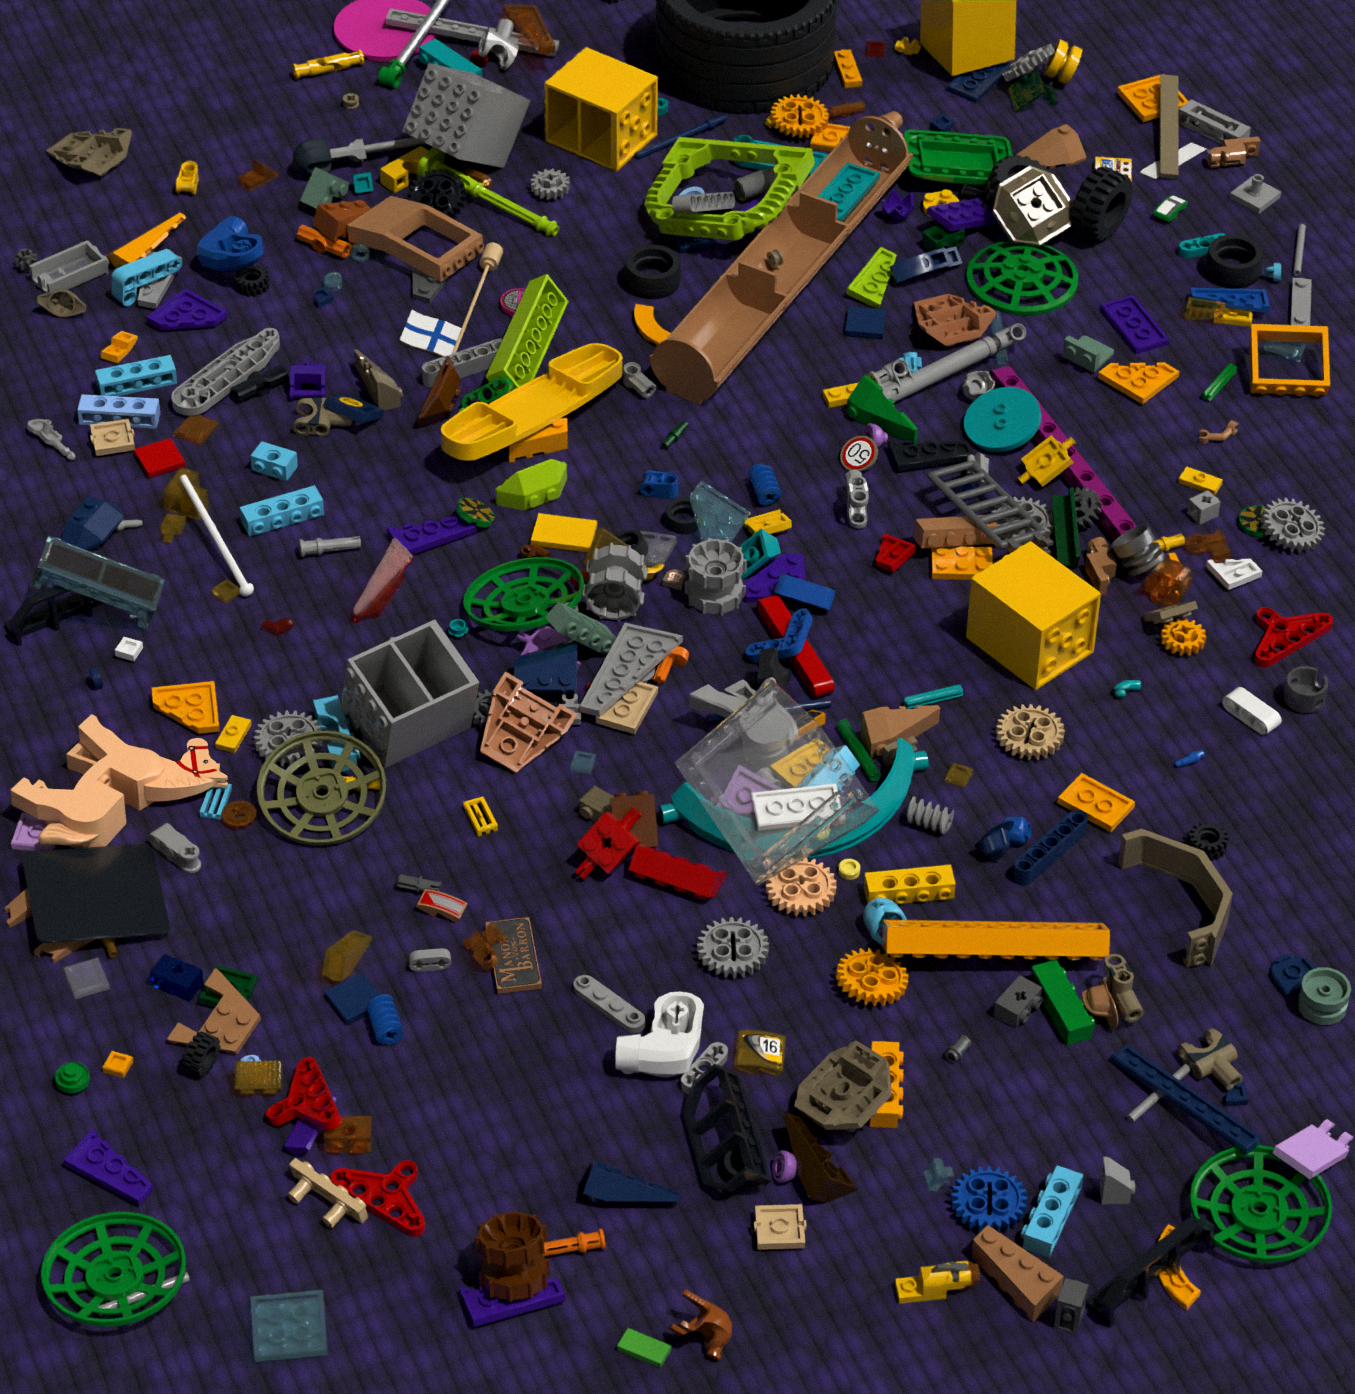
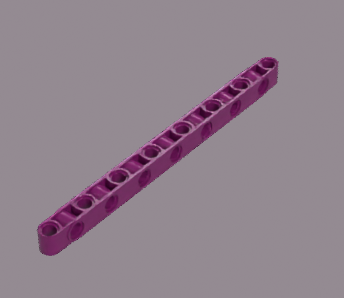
M1007 365L989 372L990 377L995 381V389L1016 387L1031 393L1010 366ZM1039 403L1042 419L1033 439L1039 445L1052 435L1056 441L1062 444L1068 438ZM1073 445L1068 448V456L1074 463L1061 472L1069 485L1074 488L1075 492L1077 487L1082 491L1085 486L1088 489H1093L1100 496V501L1103 505L1099 507L1102 512L1096 514L1098 517L1097 521L1111 539L1115 541L1123 533L1137 527Z

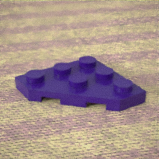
M185 288L146 316L147 323L160 330L215 327L228 316L226 310Z
M783 554L745 582L746 603H757L758 599L775 595L774 591L780 574L806 581L803 554ZM779 596L782 602H798Z

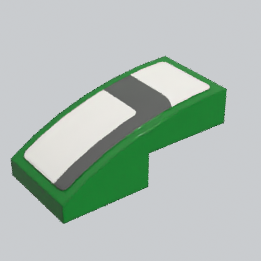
M1171 195L1155 209L1153 215L1166 221L1174 220L1177 218L1178 212L1187 207L1188 201Z

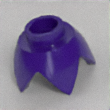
M892 189L887 202L885 199H882L886 213L895 221L906 219L915 207L913 205V193L901 199L896 191Z

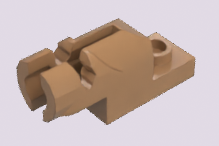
M1259 137L1224 140L1223 147L1208 150L1210 154L1207 155L1209 168H1219L1220 165L1228 167L1230 165L1245 164L1246 156L1259 155Z
M1097 537L1087 544L1089 554L1086 556L1085 570L1095 589L1101 595H1106L1107 587L1110 585V578L1115 576L1117 562L1110 548H1107L1106 540L1103 537Z

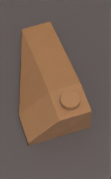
M1067 124L1052 129L1017 154L1021 155V157L1027 156L1031 160H1037L1042 166H1049V169H1053L1056 165L1065 164L1066 167L1086 160V155L1077 132Z
M939 705L916 706L914 709H906L905 706H899L898 709L879 707L862 712L861 743L870 758L883 756V746L897 741L898 738L906 740L911 736L917 737L938 724L940 707Z

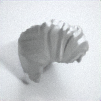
M987 371L968 373L963 385L964 395L975 401L982 394L993 390L995 381L992 380Z

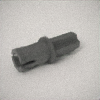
M402 874L399 875L397 881L398 887L415 890L417 893L424 892L425 889L440 892L442 885L440 881L423 879V876L417 878Z

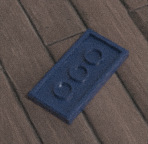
M1007 61L1006 63H999L991 67L962 73L946 87V91L977 103L1003 78L1002 73L1009 69L1012 63Z

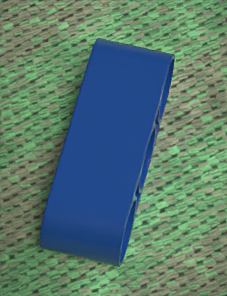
M780 574L774 594L830 611L836 591L792 576Z

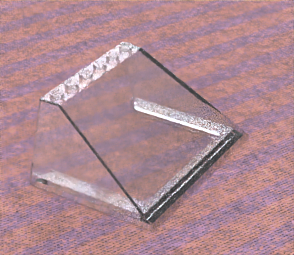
M772 679L675 762L757 885L762 884L863 825L879 811V808L818 722ZM836 784L838 792L836 791L795 827L758 831L750 798L751 793Z

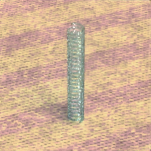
M994 310L996 311V316L991 322L992 334L1003 330L1001 313L998 310ZM1006 348L997 349L996 358L997 363L1000 365L1008 363Z

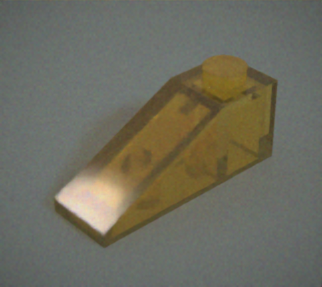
M352 930L329 947L325 953L322 975L328 976L333 981H343L347 978L368 948L373 936Z

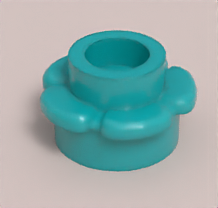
M455 619L450 622L448 633L451 636L460 638L467 634L468 627H466L465 621Z

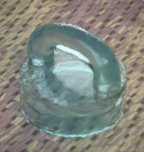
M362 244L352 245L351 257L353 260L364 262L369 258L370 247ZM356 253L365 254V256L357 257Z
M338 272L327 274L323 279L324 288L328 291L339 290L342 287L341 274Z

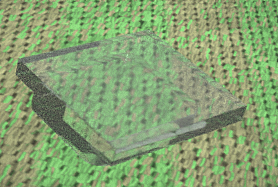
M98 958L64 967V972L75 999L110 989Z

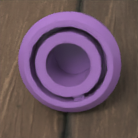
M869 423L864 428L862 436L870 437L878 448L882 444L887 443L888 435L879 426Z
M781 1150L774 1158L772 1174L776 1182H789L795 1176H799L796 1159L788 1151Z

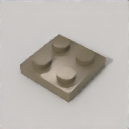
M1196 601L1183 602L1145 613L1143 616L1145 622L1153 621V624L1165 623L1174 620L1173 618L1189 616L1192 614L1191 611L1198 609Z

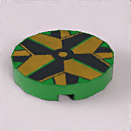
M462 498L456 506L459 516L468 523H472V521L477 523V527H489L495 518L493 511L488 506L472 498Z
M1254 505L1242 510L1239 516V526L1244 529L1246 534L1261 538L1268 536L1264 534L1266 529L1261 528L1263 523L1260 522L1265 506Z

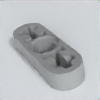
M720 1042L712 1043L690 1066L689 1070L682 1075L681 1088L685 1093H690L695 1075L697 1079L705 1072L699 1069L700 1066L707 1065L711 1067L714 1063L723 1066L726 1063L728 1048L725 1044Z

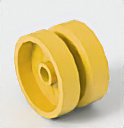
M1059 39L1054 46L1055 52L1047 61L1044 75L1052 79L1058 73V82L1067 85L1077 69L1082 49L1073 46L1068 51V42Z

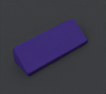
M299 1118L284 1145L285 1149L295 1157L309 1151L321 1128Z

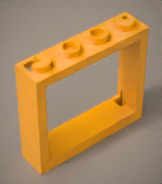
M1251 324L1249 331L1250 393H1261V395H1314L1317 397L1319 395H1328L1330 388L1328 326ZM1258 341L1321 343L1323 381L1259 378Z

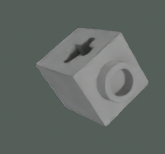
M1205 491L1189 499L1187 514L1200 525L1218 517L1220 501L1211 492Z

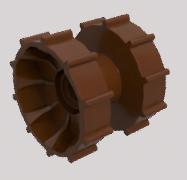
M514 1210V1212L493 1214L492 1218L483 1224H478L479 1235L475 1237L476 1251L484 1257L482 1258V1270L479 1271L480 1287H484L490 1293V1298L497 1297L512 1302L513 1300L527 1297L533 1298V1295L543 1288H548L547 1276L551 1274L549 1259H545L542 1255L545 1254L544 1242L548 1240L546 1225H542L536 1218V1214L529 1215Z

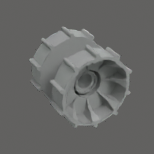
M711 538L697 545H692L689 555L685 556V568H688L689 580L685 581V594H688L689 606H694L702 611L703 615L709 613L723 616V613L739 609V604L746 594V586L743 585L741 576L743 572H746L747 560L743 558L742 547L738 548L735 544L729 542V539L719 540Z
M610 543V545L600 549L595 548L591 560L587 561L586 572H589L590 579L587 584H584L582 597H585L586 610H591L594 614L600 616V619L605 618L617 620L618 622L630 616L635 617L639 606L643 605L645 593L642 592L641 585L643 580H647L648 568H645L644 555H640L631 549L630 545L627 547Z

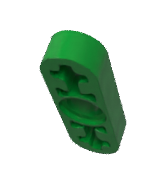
M508 377L497 378L465 395L462 399L463 408L468 407L469 402L477 398L480 400L477 402L490 404L512 391L513 382ZM502 383H506L504 389L496 390ZM485 389L491 391L492 396L489 400L485 399L483 395Z

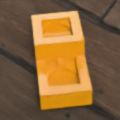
M120 331L111 337V345L101 351V358L115 363L120 362L133 348L138 340V336Z

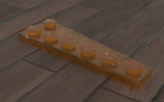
M503 4L502 12L506 15V18L513 22V25L537 52L541 54L555 53L556 46L537 6Z

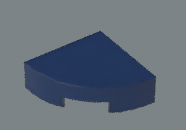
M320 287L316 291L315 304L318 308L334 301V296L325 288Z
M1244 1082L1235 1084L1227 1092L1225 1106L1248 1105L1249 1099Z

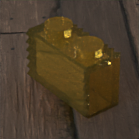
M235 1061V1089L240 1090V1094H254V1090H263V1094H277V1089H283V1062Z

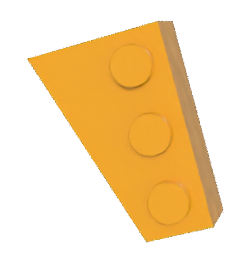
M560 418L539 431L509 445V463L515 462V458L523 456L531 458L533 454L540 452L548 454L568 449L567 418Z

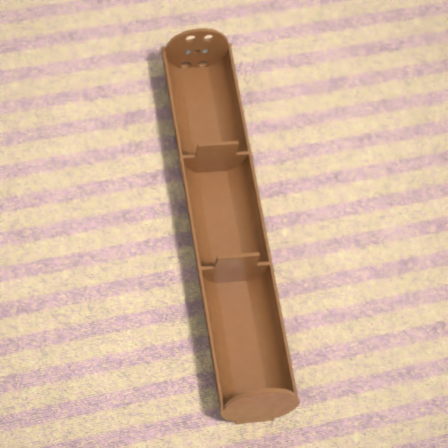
M865 116L856 120L846 136L808 177L800 189L793 194L776 220L769 222L674 331L658 344L654 353L650 355V363L658 380L662 385L666 386L667 393L699 405L703 400L711 397L909 165L908 163L911 162L913 154H908L906 141L894 125L875 116ZM867 123H872L875 130L869 129ZM883 129H888L891 132V136L886 135ZM865 158L871 159L873 163L866 161ZM847 162L879 172L880 179L842 222L837 220L838 204L817 197ZM881 163L886 164L889 169L882 167ZM779 249L783 255L784 263L773 268L767 261V253Z

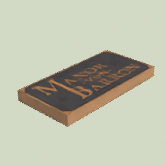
M529 917L485 922L497 994L542 989Z

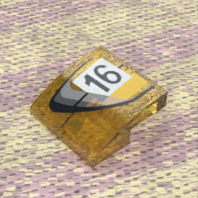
M739 1030L737 1033L734 1068L754 1075L758 1070L780 1076L783 1072L786 1036L760 1030Z

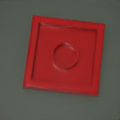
M171 438L134 449V455L148 478L186 467L185 460Z

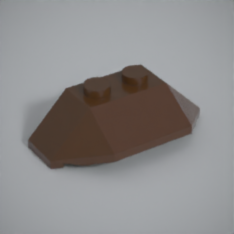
M446 356L416 423L418 428L445 420L447 413L451 414L455 403L452 402L454 398L458 399L462 391V388L459 387L461 379L449 356Z

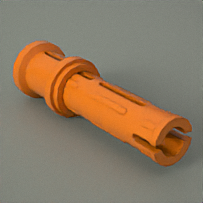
M601 1228L598 1229V1232L587 1234L579 1232L577 1237L544 1242L545 1254L542 1255L546 1257L573 1251L586 1253L587 1250L596 1248L604 1250L606 1249L603 1229Z

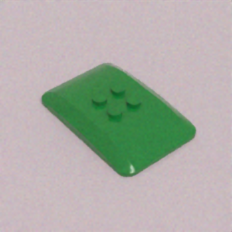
M906 130L903 136L907 144L908 154H913L911 162L908 163L909 173L912 176L935 182L985 185L994 165L1000 159L1012 155L1009 140L1001 136L925 130Z

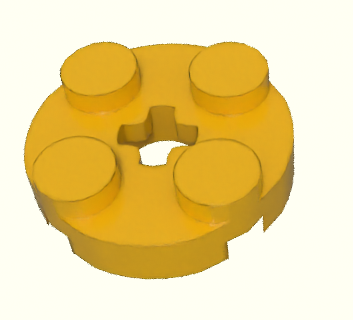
M947 189L942 190V192L927 193L924 196L923 211L929 216L926 213L928 207L936 206L937 204L959 202V199L952 195V191Z

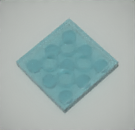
M323 1290L251 1297L255 1362L328 1355Z

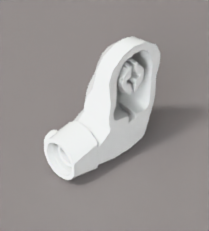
M669 992L660 996L654 1003L655 1017L651 1026V1033L641 1037V1034L617 1037V1070H622L625 1074L642 1072L666 1078L684 1074L689 1070L700 1045L704 1004L699 997L691 993Z

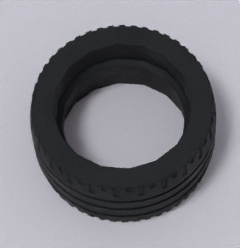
M1227 234L1218 237L1209 245L1206 258V273L1214 283L1222 287L1241 289L1251 286L1260 277L1263 250L1255 240L1243 235ZM1223 259H1238L1246 263L1232 264L1223 261Z
M652 244L637 247L628 254L625 262V282L631 293L644 299H660L670 296L677 291L681 280V263L675 251L668 247ZM647 269L662 270L665 273L649 275L644 274L641 271Z

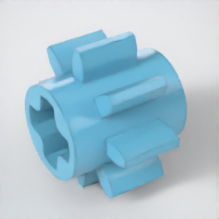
M916 352L903 353V358H899L908 364L911 373L917 371L918 367H922L921 357H917Z

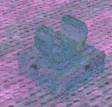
M933 1158L925 1171L929 1191L937 1192L941 1185L949 1184L948 1177H954L953 1169L951 1167H944L942 1159Z

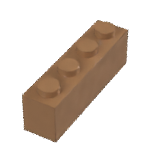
M967 516L915 520L913 537L921 548L994 544ZM995 521L986 523L990 529L998 527Z

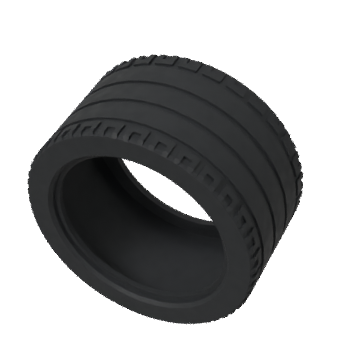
M656 0V66L665 83L676 93L693 103L718 111L744 114L771 112L774 102L778 103V99L783 100L784 96L789 99L790 95L795 98L799 94L801 98L807 95L808 99L826 84L833 70L837 0ZM727 19H758V20H764V21H769V22H765V23H747V24H745V23L727 22V21H723V20H727Z

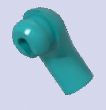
M1124 680L1116 684L1113 689L1115 690V696L1124 697L1126 695L1125 691L1141 690V681Z

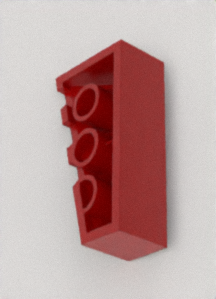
M636 845L629 867L630 871L635 872L634 876L642 879L651 877L655 879L654 883L662 886H667V883L674 885V890L682 893H687V890L694 892V897L707 900V897H715L727 877L728 872L712 871L710 866L698 863L692 864L688 859L678 856L671 857L669 853L644 845Z

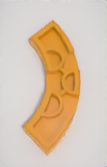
M635 304L634 320L639 333L647 341H652L658 346L671 333L664 330L655 321L653 306Z
M1168 1224L1163 1230L1159 1241L1175 1228ZM1181 1267L1177 1275L1169 1268L1158 1275L1167 1294L1186 1311L1200 1296L1201 1290L1196 1288L1187 1279Z

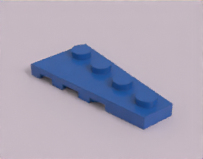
M1191 288L1190 290L1192 303L1269 313V301L1264 289Z

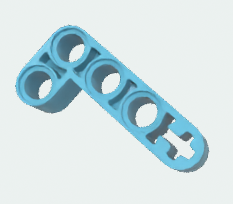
M164 249L118 267L112 274V296L124 306L132 305L136 300L137 287L177 272L182 266L181 258L169 249Z

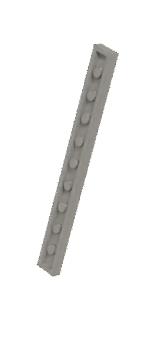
M390 8L385 24L417 30L426 15ZM437 18L428 33L480 43L483 33L490 27ZM512 32L509 39L519 45L518 50L555 57L559 48V41L516 32Z

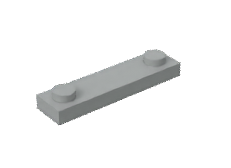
M1293 278L1290 325L1310 326L1312 279Z

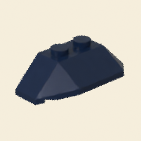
M88 496L67 519L59 551L78 556L83 551L103 544L124 520L119 504Z

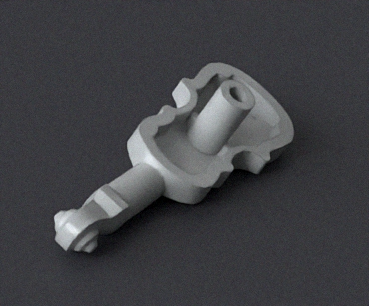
M34 419L28 421L27 429L40 436L45 443L52 445L63 456H67V459L70 461L75 459L76 456L70 451V448H66L61 443L62 435L53 430L50 420Z

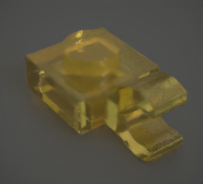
M166 514L161 524V532L165 534L163 542L171 543L175 534L181 535L186 524V516Z

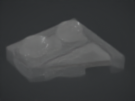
M640 531L648 544V553L644 557L645 565L656 566L665 564L677 543L676 536Z

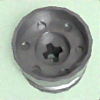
M1146 524L1123 533L1111 545L1118 558H1124L1122 565L1126 567L1125 570L1128 576L1138 575L1151 569L1165 557L1162 549H1159L1160 545L1158 542L1151 543L1155 537Z

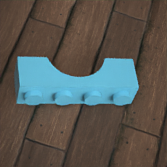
M338 695L313 700L314 715L322 730L342 732L354 737V733L349 732L351 730L349 718H345V714L341 710ZM331 741L327 744V752L341 755L346 744ZM354 748L349 760L357 765L360 753ZM329 760L330 767L333 770L337 762ZM344 766L342 772H343V771H348V770H350V769H349L348 767Z

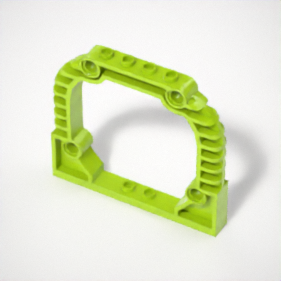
M679 137L662 162L663 169H661L651 188L647 191L645 208L648 215L659 226V230L663 234L723 240L741 239L744 234L753 233L755 228L760 229L767 226L768 222H773L782 213L783 208H785L795 189H800L815 164L812 148ZM712 159L775 164L773 168L775 175L773 184L765 197L756 206L747 211H730L723 215L693 212L675 213L672 205L667 204L682 179L692 177L695 169L709 164Z

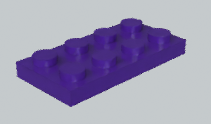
M980 198L937 204L936 206L928 207L926 212L950 231L998 223L992 214L991 207L986 205Z

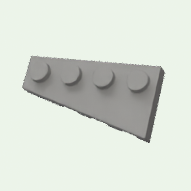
M150 251L148 254H146V256H149L157 252ZM177 272L140 286L138 306L156 309Z

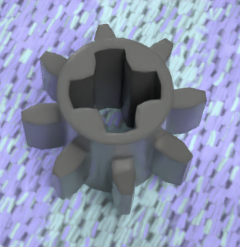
M22 249L18 254H15V267H20V270L23 272H30L29 265L38 262L37 254H32L30 249Z

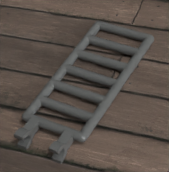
M974 460L928 473L927 477L999 549L1007 548L1012 553L1020 547L1019 544L1032 540L1039 548L1050 555L1051 551L1048 549V546H1052L1053 541L1044 537L1046 535L1045 529ZM972 469L976 473L948 482H943L939 478ZM980 480L987 484L957 494L951 490L952 488ZM993 491L999 495L998 497L971 505H966L962 501ZM1007 503L1011 507L981 517L974 513L975 511ZM1016 514L1022 518V520L991 529L986 525V523ZM1027 526L1034 530L1033 532L1006 540H1001L997 536Z

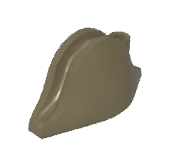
M58 289L37 296L38 304L59 317H68L86 311V304L69 290Z

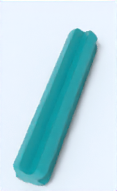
M958 684L905 697L903 703L906 709H911L916 706L953 699L963 695V688Z

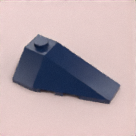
M596 1160L592 1161L583 1193L587 1195L586 1198L595 1202H600V1199L604 1201L680 1202L681 1193L656 1183L646 1185V1181L636 1175H628L626 1177L621 1169Z

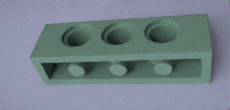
M557 602L545 617L557 632L605 656L609 653L616 640L615 635L606 625L560 602Z

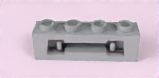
M1192 99L1179 109V125L1223 145L1224 141L1223 135L1227 136L1226 140L1230 138H1248L1250 136L1251 127ZM1195 120V125H1198V127H1196V126H1194V125H1192V124H1190V123Z

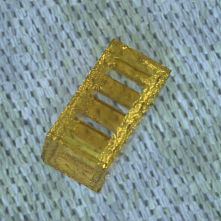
M1188 298L1185 319L1223 318L1226 303Z

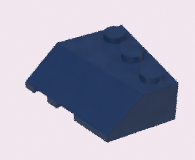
M570 640L515 657L514 677L523 682L522 687L540 698H562L563 693H566V698H574V694H577L578 642Z

